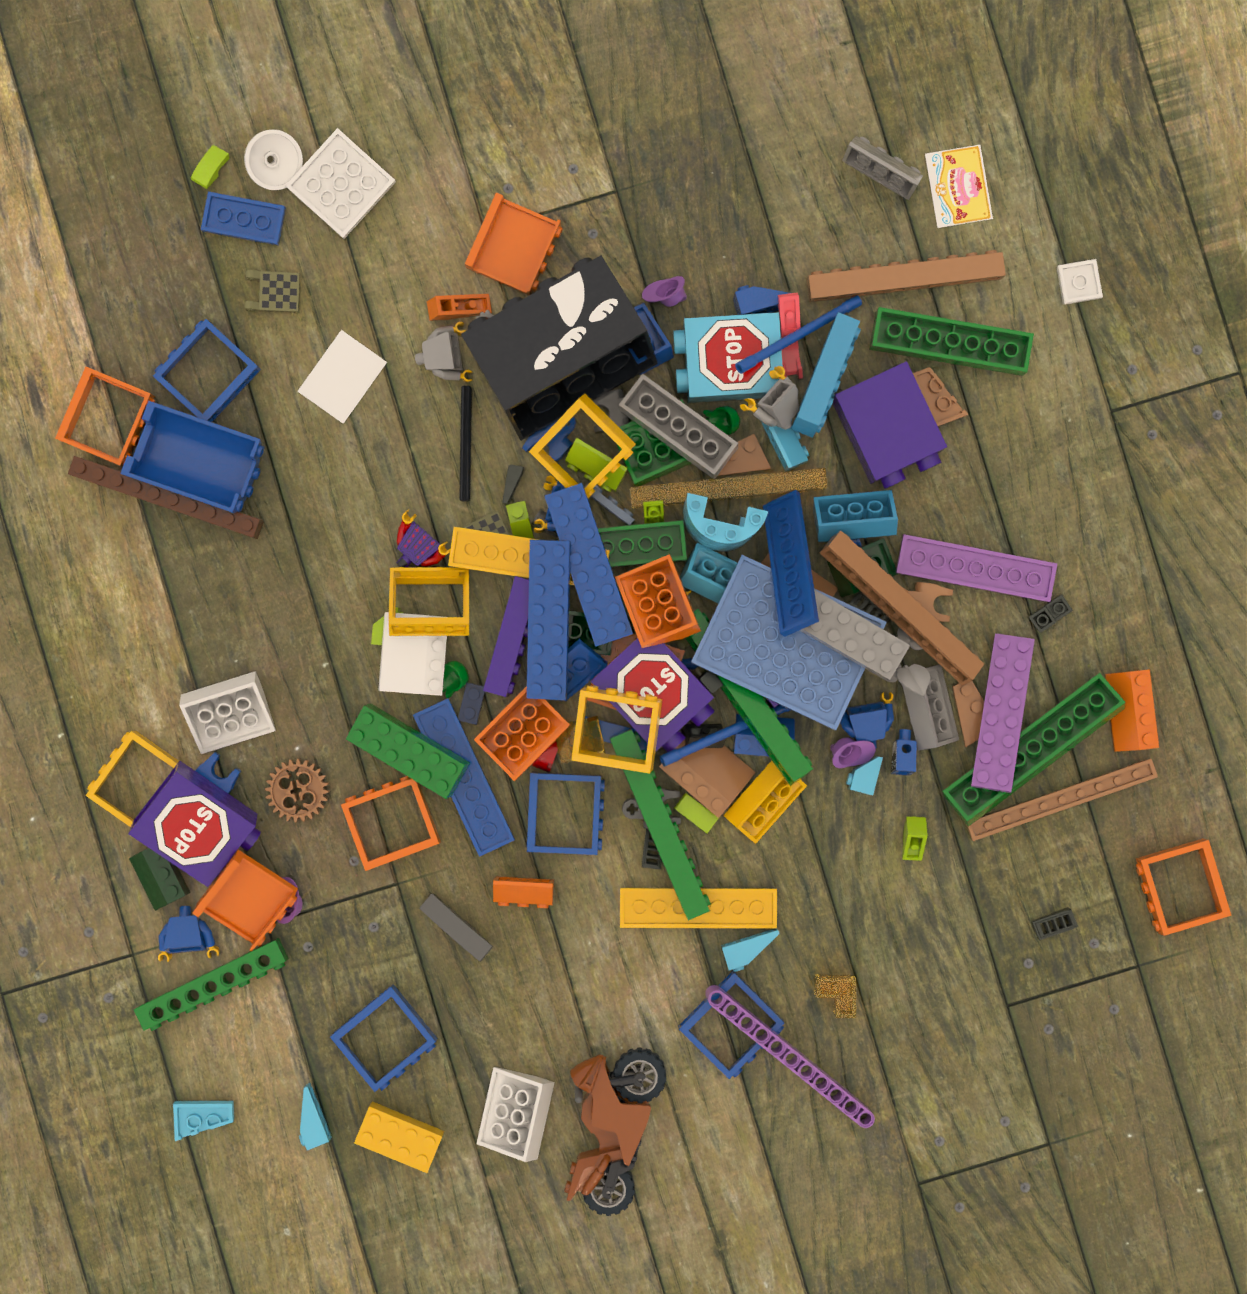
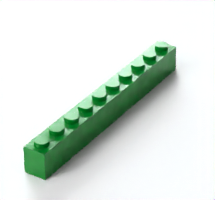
M699 609L695 610L694 614L701 631L685 638L695 653L709 625L707 615L704 612L701 613ZM716 675L723 683L720 688L788 784L791 786L813 770L811 767L812 762L801 753L798 742L791 739L787 727L777 719L778 716L775 710L769 708L766 704V698Z
M630 728L609 737L617 756L646 760L645 750H640L638 745L641 740L637 731L633 732ZM623 769L686 918L689 921L709 912L710 900L707 894H702L700 888L703 887L700 877H695L693 873L695 865L691 858L687 859L685 851H688L684 840L680 841L677 833H680L676 822H671L669 815H672L668 803L664 805L661 797H664V793L660 785L656 787L653 780L657 778L654 770L649 774Z

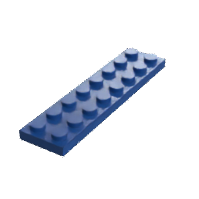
M583 483L545 495L559 540L571 541L570 573L595 647L634 634Z
M797 490L763 505V510L768 511L765 527L780 634L784 637L819 622L800 493Z
M530 540L527 652L528 699L567 700L571 541Z
M449 698L413 714L423 735L470 762L451 798L479 857L514 841L515 838Z

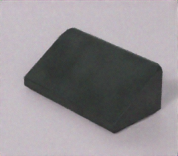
M685 724L686 745L723 729L722 724H701L698 727L695 724ZM726 738L705 748H722Z

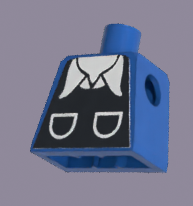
M900 729L899 740L893 742L891 774L910 776L916 772L917 742L911 740V730ZM902 747L906 749L907 753L902 751Z

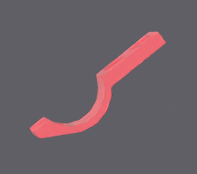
M798 293L778 295L781 338L800 328ZM798 341L782 349V365L785 369L784 376L798 374V378L803 379Z

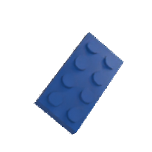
M208 192L201 231L279 246L286 207Z

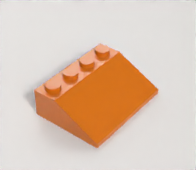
M670 554L615 577L642 648L683 639L701 631Z
M526 686L474 741L513 781H516L571 725L546 699H528Z

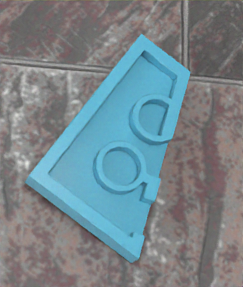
M175 1101L173 1103L175 1141L189 1135H196L207 1129H214L232 1123L234 1121V1101Z

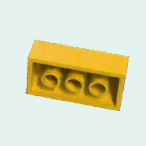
M771 761L723 816L756 844L807 785L800 779L790 786L773 761Z

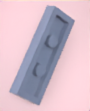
M597 485L593 488L595 492L590 496L592 499L627 526L634 523L633 513L626 508L620 509L617 506L618 502L611 496L606 498L602 495L603 490Z

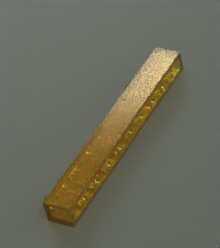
M825 468L718 478L715 480L708 479L630 487L631 509L643 508V502L663 500V506L684 504L687 493L708 497L707 501L786 494L794 490L798 492L825 490L827 488Z

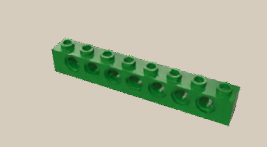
M277 938L134 1009V1012L143 1031L149 1028L153 1031L161 1027V1022L168 1020V1022L179 1018V1013L183 1011L188 1014L197 1009L196 1005L202 1002L206 1005L214 1001V996L221 994V996L229 994L234 986L238 985L241 988L250 983L249 979L255 976L259 979L267 975V970L271 968L278 970L284 967V962L289 958L280 939ZM262 955L269 957L270 963L268 965L262 963ZM244 964H249L252 967L251 973L244 971ZM229 972L234 975L233 982L226 979V973ZM209 981L215 982L216 990L209 988ZM191 990L198 992V999H194L191 996ZM174 999L180 1000V1008L174 1006ZM156 1007H160L163 1010V1016L156 1014Z

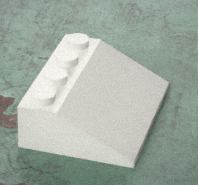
M385 612L378 691L442 696L447 636H389V612ZM396 613V618L441 617Z
M256 671L181 694L179 706L201 754L276 731Z
M493 1067L477 1144L524 1162L537 1160L555 1082L533 1075Z

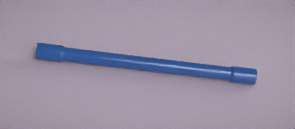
M855 295L840 306L759 352L742 359L735 364L736 370L740 374L746 372L759 362L835 320L838 312L845 314L862 305L861 298Z
M780 704L775 708L771 707L777 715L791 711ZM744 720L739 721L679 749H674L660 755V761L665 767L749 727Z

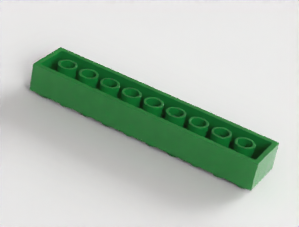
M1101 673L1097 674L1020 733L1011 793L971 787L973 768L943 790L944 797L969 827L1123 711L1126 702Z

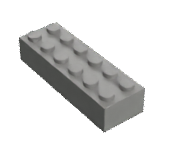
M644 374L640 376L619 404V409L622 413L714 480L738 449V442Z
M814 590L819 622L800 631L888 682L910 645Z

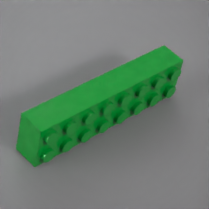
M878 307L875 313L869 350L1023 376L1028 372L1034 333Z

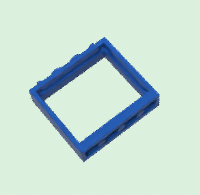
M205 319L195 326V331L191 335H187L181 341L182 345L177 350L174 349L168 355L169 359L155 369L153 377L195 416L213 422L261 369L211 322ZM210 330L248 366L211 406L202 413L164 377L197 341Z
M530 773L527 852L598 855V850H602V839H599L598 835L599 831H603V819H599V813L604 810V799H600V791L604 792L605 780H601V775ZM539 779L595 782L592 848L536 846Z
M732 971L718 986L727 992L736 983L775 1021L770 1028L779 1034L784 1028L782 1026L784 1024L783 1019L741 977ZM714 993L711 999L717 1000L720 997V993ZM705 998L678 1026L679 1030L728 1079L732 1076L737 1077L743 1070L741 1067L746 1062L749 1064L756 1057L755 1053L760 1048H764L755 1042L728 1069L690 1031L712 1007Z
M394 984L330 1036L374 1092L379 1088L381 1091L390 1084L389 1080L392 1077L398 1078L406 1071L404 1068L408 1064L413 1066L421 1059L419 1055L424 1051L429 1053L436 1047L434 1043L438 1039ZM392 997L427 1041L381 1079L376 1081L342 1037Z

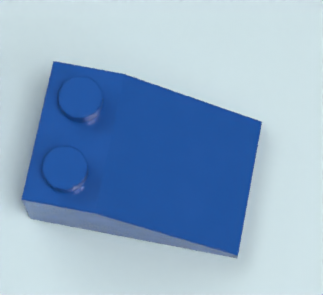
M749 285L737 289L738 291L734 294L733 302L737 315L772 313L779 311L778 295L790 293L755 286L749 288Z
M645 303L634 307L648 330L658 364L639 375L674 358L671 344ZM629 349L637 364L648 359L646 355L638 359L634 351Z

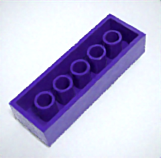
M517 576L514 578L483 691L508 697L509 694L514 692L516 683L513 682L514 675L519 674L521 664L518 663L520 656L524 655L526 645L523 642L525 637H528L529 580Z

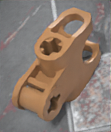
M916 582L915 591H908V593L915 600L919 601L930 614L934 615L939 622H949L950 616L937 613L933 603L940 595L953 596V590L937 584Z

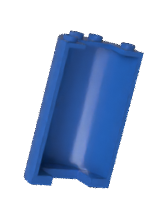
M148 401L142 416V420L146 423L133 457L127 455L120 474L231 513L241 512L246 498L252 496L254 479L257 480L260 475L261 469L258 466L260 457L264 452L261 439Z

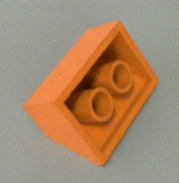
M496 876L493 880V902H498L499 906H509V903H517L518 907H529V904H537V908H548L549 905L553 904L554 879Z

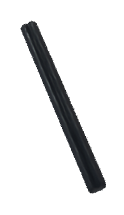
M468 385L461 387L459 499L462 502L470 501L472 387Z

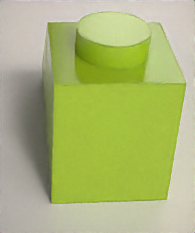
M906 816L903 831L902 860L922 861L928 836L926 817Z

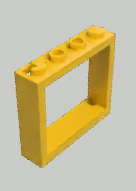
M583 394L529 452L565 488L577 485L578 483L544 448L582 409L622 448L612 461L584 488L589 498L595 492L593 488L597 484L601 486L608 479L606 474L609 471L614 473L621 466L618 462L622 458L626 461L634 453L631 449L636 443L586 394Z
M459 567L390 568L389 636H469V569ZM463 584V617L396 618V585Z
M587 685V687L582 688L579 697L572 761L650 774L654 766L663 699H657L656 696L646 694L645 697L638 696V693L633 691H626V694L619 693L618 689L614 688L601 690L595 685ZM587 697L653 708L646 760L581 750Z
M137 731L127 732L121 739L123 743L119 749L115 748L111 753V760L107 765L104 764L98 772L100 776L96 781L93 780L87 788L89 791L86 794L88 798L129 827H131L133 819L96 793L132 742L136 741L173 768L179 762V760Z

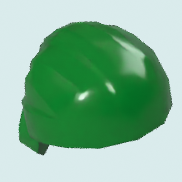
M722 406L714 411H703V414L708 417L706 420L727 435L735 433L740 426V416L736 409L731 406Z
M450 661L444 665L442 693L446 692V699L450 698L454 692L463 688L469 681L468 670L459 661Z

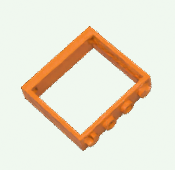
M85 366L55 439L123 467L127 455L132 457V450L134 446L138 445L140 431L144 429L146 424L142 420V416L148 401L155 403V396ZM96 378L144 398L119 459L70 439Z
M408 776L400 778L401 782L395 785L393 782L381 785L382 789L376 792L374 788L363 792L364 796L356 798V795L346 798V803L341 804L365 871L441 843L420 784ZM411 785L431 838L369 860L350 807Z
M1202 838L1136 858V871L1138 875H1141L1143 881L1141 888L1148 898V902H1146L1147 908L1153 914L1154 920L1152 924L1159 934L1165 936L1232 916L1209 840ZM1198 850L1217 912L1167 927L1148 864Z

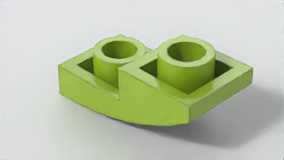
M212 145L198 163L191 176V180L207 189L219 177L218 171L230 159L229 153Z
M663 500L643 502L644 524L664 522Z
M687 793L683 795L674 807L677 812L706 834H708L719 819Z

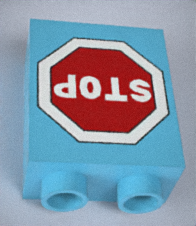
M779 312L684 318L683 330H673L674 353L685 354L686 369H676L677 393H687L688 403L763 398L779 380V378L772 379L769 372L775 370L774 367H783L782 350L759 362L756 366L742 374L735 367L737 362L781 339Z

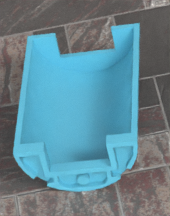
M687 493L683 506L684 524L693 540L718 552L731 551L747 543L761 528L768 514V511L748 507L746 518L741 517L738 526L703 518L708 497Z

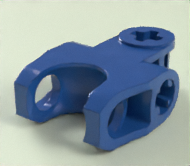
M574 417L569 421L570 425H565L547 444L549 455L556 462L573 445L567 437L576 426ZM556 422L529 436L522 449L525 452L530 451Z
M214 752L196 769V772L229 794L242 771L235 768L227 778L217 776L214 766L220 754Z

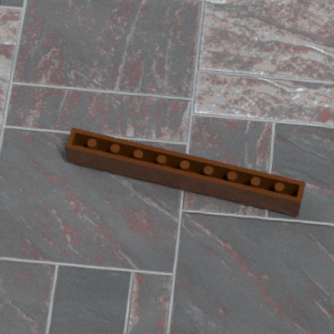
M77 456L73 457L68 474L255 539H258L264 523L261 519L240 512L231 513L121 475V471Z

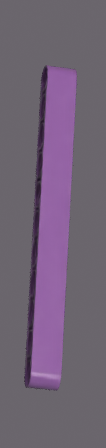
M717 985L707 988L705 993L706 999L720 1014L859 1126L868 1128L873 1125L874 1115L863 1102ZM714 993H720V997L717 1000L711 999ZM728 1006H735V1009L732 1012L726 1011ZM743 1018H750L747 1024H741ZM758 1030H765L762 1036H756ZM773 1042H780L778 1047L771 1048ZM788 1054H794L791 1060H786ZM803 1066H809L807 1071L801 1072ZM818 1078H824L822 1083L816 1084ZM838 1089L836 1095H830L833 1090ZM853 1101L852 1106L845 1107L846 1103ZM868 1113L865 1119H860L862 1114Z

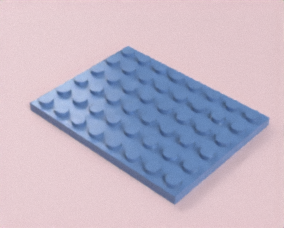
M741 555L691 663L835 731L865 668L800 630L786 637L782 636L779 630L771 568L744 555ZM814 588L819 593L884 629L886 621Z

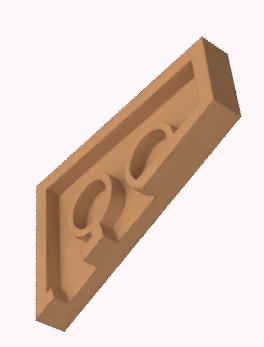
M930 367L913 373L938 427L969 415L965 409L963 410L960 407L957 399L946 390L943 382Z
M755 434L738 441L737 451L718 476L771 469Z
M973 681L963 686L960 683L952 686L960 721L959 724L964 739V747L971 745L979 739L984 700Z

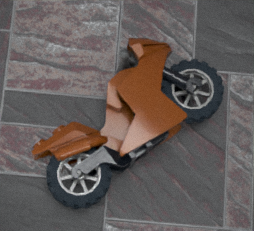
M641 1047L635 1050L632 1048L627 1053H623L620 1059L616 1061L614 1071L611 1072L606 1064V1057L602 1054L587 1059L570 1070L571 1077L575 1083V1102L581 1103L583 1100L581 1120L590 1133L595 1134L600 1146L599 1148L578 1154L576 1163L572 1162L569 1174H572L571 1181L567 1180L564 1192L567 1193V1200L571 1201L576 1192L580 1191L585 1203L589 1205L592 1211H597L599 1215L606 1214V1216H611L614 1213L615 1215L620 1214V1211L626 1210L629 1203L631 1204L635 1193L633 1175L629 1171L634 1168L639 1146H641L642 1135L648 1123L651 1106L648 1103L652 1101V1098H657L665 1087L666 1069L663 1060L659 1058L657 1053H653L647 1048L646 1050L642 1049ZM645 1063L650 1065L652 1068L644 1071ZM654 1072V1080L645 1075ZM644 1080L651 1083L648 1087H643ZM623 1184L622 1192L615 1189V1187ZM594 1189L602 1190L599 1196L595 1194ZM613 1193L617 1194L618 1197L612 1200L611 1195Z

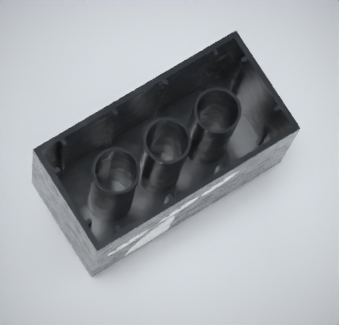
M602 255L593 260L592 258L579 260L574 264L572 272L560 279L551 277L544 280L538 285L537 292L524 299L522 297L510 299L503 305L501 312L489 319L488 317H479L473 320L468 325L467 331L461 334L520 441L559 420L583 394H586L593 401L658 364L648 330ZM629 349L634 351L638 359L645 355L648 359L637 364Z

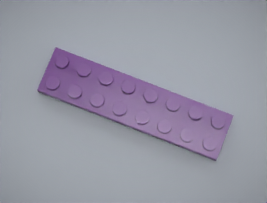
M903 534L896 573L1050 602L1057 563Z
M995 633L971 787L1007 793L1012 791L1035 639Z

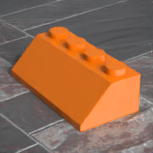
M1150 669L1105 674V679L1126 702L1125 709L1110 720L1114 752L1159 748Z

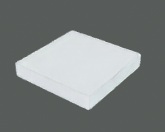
M1096 259L1058 265L1056 267L1063 305L1101 299L1103 297Z

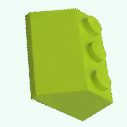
M578 438L575 439L565 459V462L568 464L567 468L576 473L578 470L585 474L583 477L590 482L612 461L610 457ZM622 464L614 473L609 471L606 474L608 479L600 486L602 489L609 493L611 490L617 491L628 472V468Z

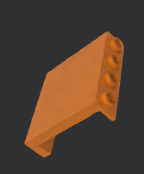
M496 193L467 257L465 266L467 269L530 296L532 291L535 292L540 282L537 279L540 273L543 274L547 267L545 261L547 256H551L554 251L555 245L553 243L555 238L559 239L562 233L561 220L554 221L504 199L503 195Z
M237 850L197 902L192 914L199 918L202 912L206 913L251 942L252 945L249 950L253 951L256 946L260 947L266 938L265 934L267 932L270 934L276 926V920H281L287 912L285 909L288 906H293L297 900L295 895L298 888L242 851Z

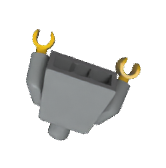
M457 322L455 327L450 325L436 328L428 339L422 343L423 352L415 355L417 365L425 364L426 370L432 371L433 375L444 380L459 381L463 379L464 382H471L473 379L468 380L464 377L465 373H473L471 370H465L463 373H460L463 368L458 335L462 336L461 334L466 332V330L460 331L457 328L464 326V323Z
M777 366L774 367L775 370L769 372V375L772 379L779 378V380L757 403L758 408L755 406L756 403L752 398L744 399L748 402V406L740 404V408L743 411L751 410L753 415L766 425L789 429L792 426L791 419L799 411V391L788 376H784L785 369Z

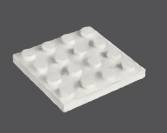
M337 128L285 186L337 234L345 239L396 181Z

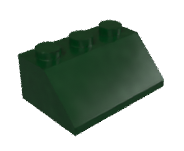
M150 848L129 858L155 911L191 893L179 868Z

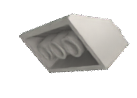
M940 664L926 668L930 673V682L924 697L902 685L918 751L940 747L959 740Z

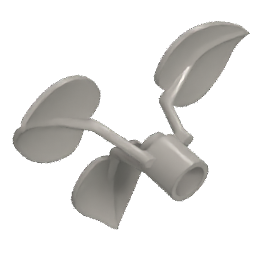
M901 628L898 629L897 637L900 640L909 644L914 650L923 649ZM899 664L888 682H896L898 680L910 691L924 697L930 682V673L925 667L918 664H913L910 667L907 665L902 667Z

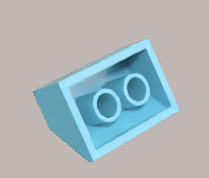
M761 422L785 472L808 461L809 453L806 447L801 446L799 439H801L799 432L792 430L791 427L789 429H782L777 426L771 427Z
M696 543L682 570L680 578L684 587L719 604L738 563Z

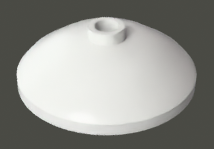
M265 130L256 134L249 141L244 154V163L248 175L257 185L269 190H281L287 188L285 185L302 168L303 158L298 143L289 134L280 130ZM268 156L273 158L271 163L267 161Z

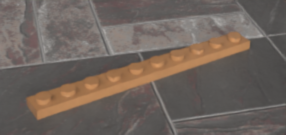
M1149 758L984 815L969 827L967 826L971 840L975 841L1157 778L1158 775L1152 759Z

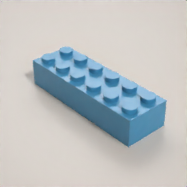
M839 312L837 313L800 404L799 411L796 414L791 427L792 430L812 438L816 432L820 433L826 421L827 412L833 403L835 392H837L840 385V379L847 367V361L854 349L853 345L861 331L858 328L859 320Z

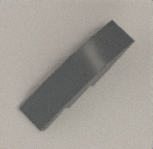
M431 894L419 908L480 962L493 948L467 921H464L452 908L445 905L435 894Z

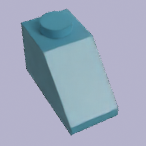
M875 756L868 762L853 769L852 774L849 773L846 784L849 785L848 789L873 796L883 757Z

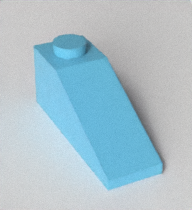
M774 928L721 945L728 969H733V972L743 970L745 965H748L779 935L778 929Z
M311 1082L306 1084L303 1090L299 1135L302 1146H305L307 1150L325 1144L332 1138Z

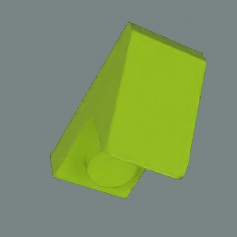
M525 501L506 505L513 536L534 539Z

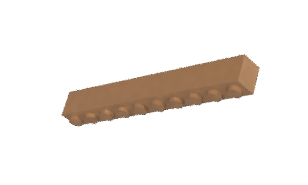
M990 250L982 255H978L977 252L968 253L966 257L950 255L946 259L939 260V257H932L924 262H920L919 259L910 260L907 264L891 262L888 266L882 267L881 264H873L865 269H861V266L851 267L848 271H842V269L830 270V273L815 271L808 275L807 287L809 302L850 298L855 295L867 296L1001 280L1006 276L1003 252L997 253V250Z
M839 531L831 537L819 553L962 686L971 682L984 665L979 657L973 654L962 641L958 640L948 628L944 627L934 615L930 614L905 588L901 587L891 575L887 574L862 548L858 547L847 534Z

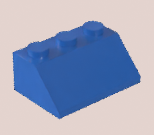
M736 714L735 723L742 721L741 716ZM777 717L779 722L787 727L791 739L795 740V719ZM749 728L734 734V754L769 756Z

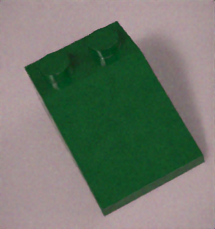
M884 538L861 547L887 574L892 577L898 574L896 573L895 564ZM827 561L841 597L860 591Z
M569 611L568 648L580 639L597 654L611 655L612 641L595 647L584 612Z

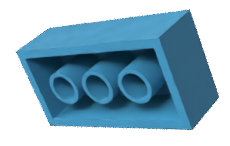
M892 490L814 497L813 515L818 542L829 541L839 531L847 534L850 539L897 535L898 517Z

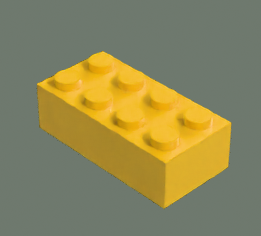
M372 1101L354 1143L428 1173L444 1131Z

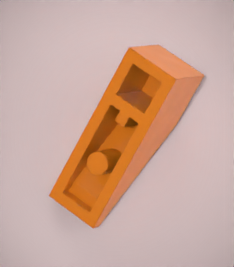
M489 294L435 296L427 301L429 321L478 316L480 312L485 313L486 310L492 313Z

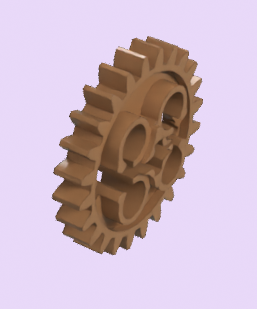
M300 758L297 759L296 764L293 759H290L289 765L285 762L281 763L282 769L278 766L275 767L277 774L270 773L273 780L266 781L271 787L265 788L266 791L270 792V795L266 796V798L272 799V802L268 805H275L273 812L280 811V818L287 815L286 821H290L293 817L294 822H298L299 817L303 822L306 821V815L310 819L314 818L312 812L317 815L320 814L318 807L325 808L322 801H328V798L324 794L330 792V790L324 787L329 785V782H323L326 775L320 776L319 774L322 769L315 770V763L308 766L309 760H305L302 764ZM299 767L296 773L297 776H301L303 773L309 776L307 784L302 783L300 779L296 780V783L295 780L290 781L289 788H284L281 784L283 778L289 779L292 777L286 770L294 772ZM296 785L297 788L302 789V792H299V796L298 793H294L293 789L296 788ZM307 792L311 793L314 797L312 803L305 802L303 804L309 811L301 809L296 814L299 807L297 804L293 807L286 805L287 797H292L295 802L299 801V798L300 801L304 800Z

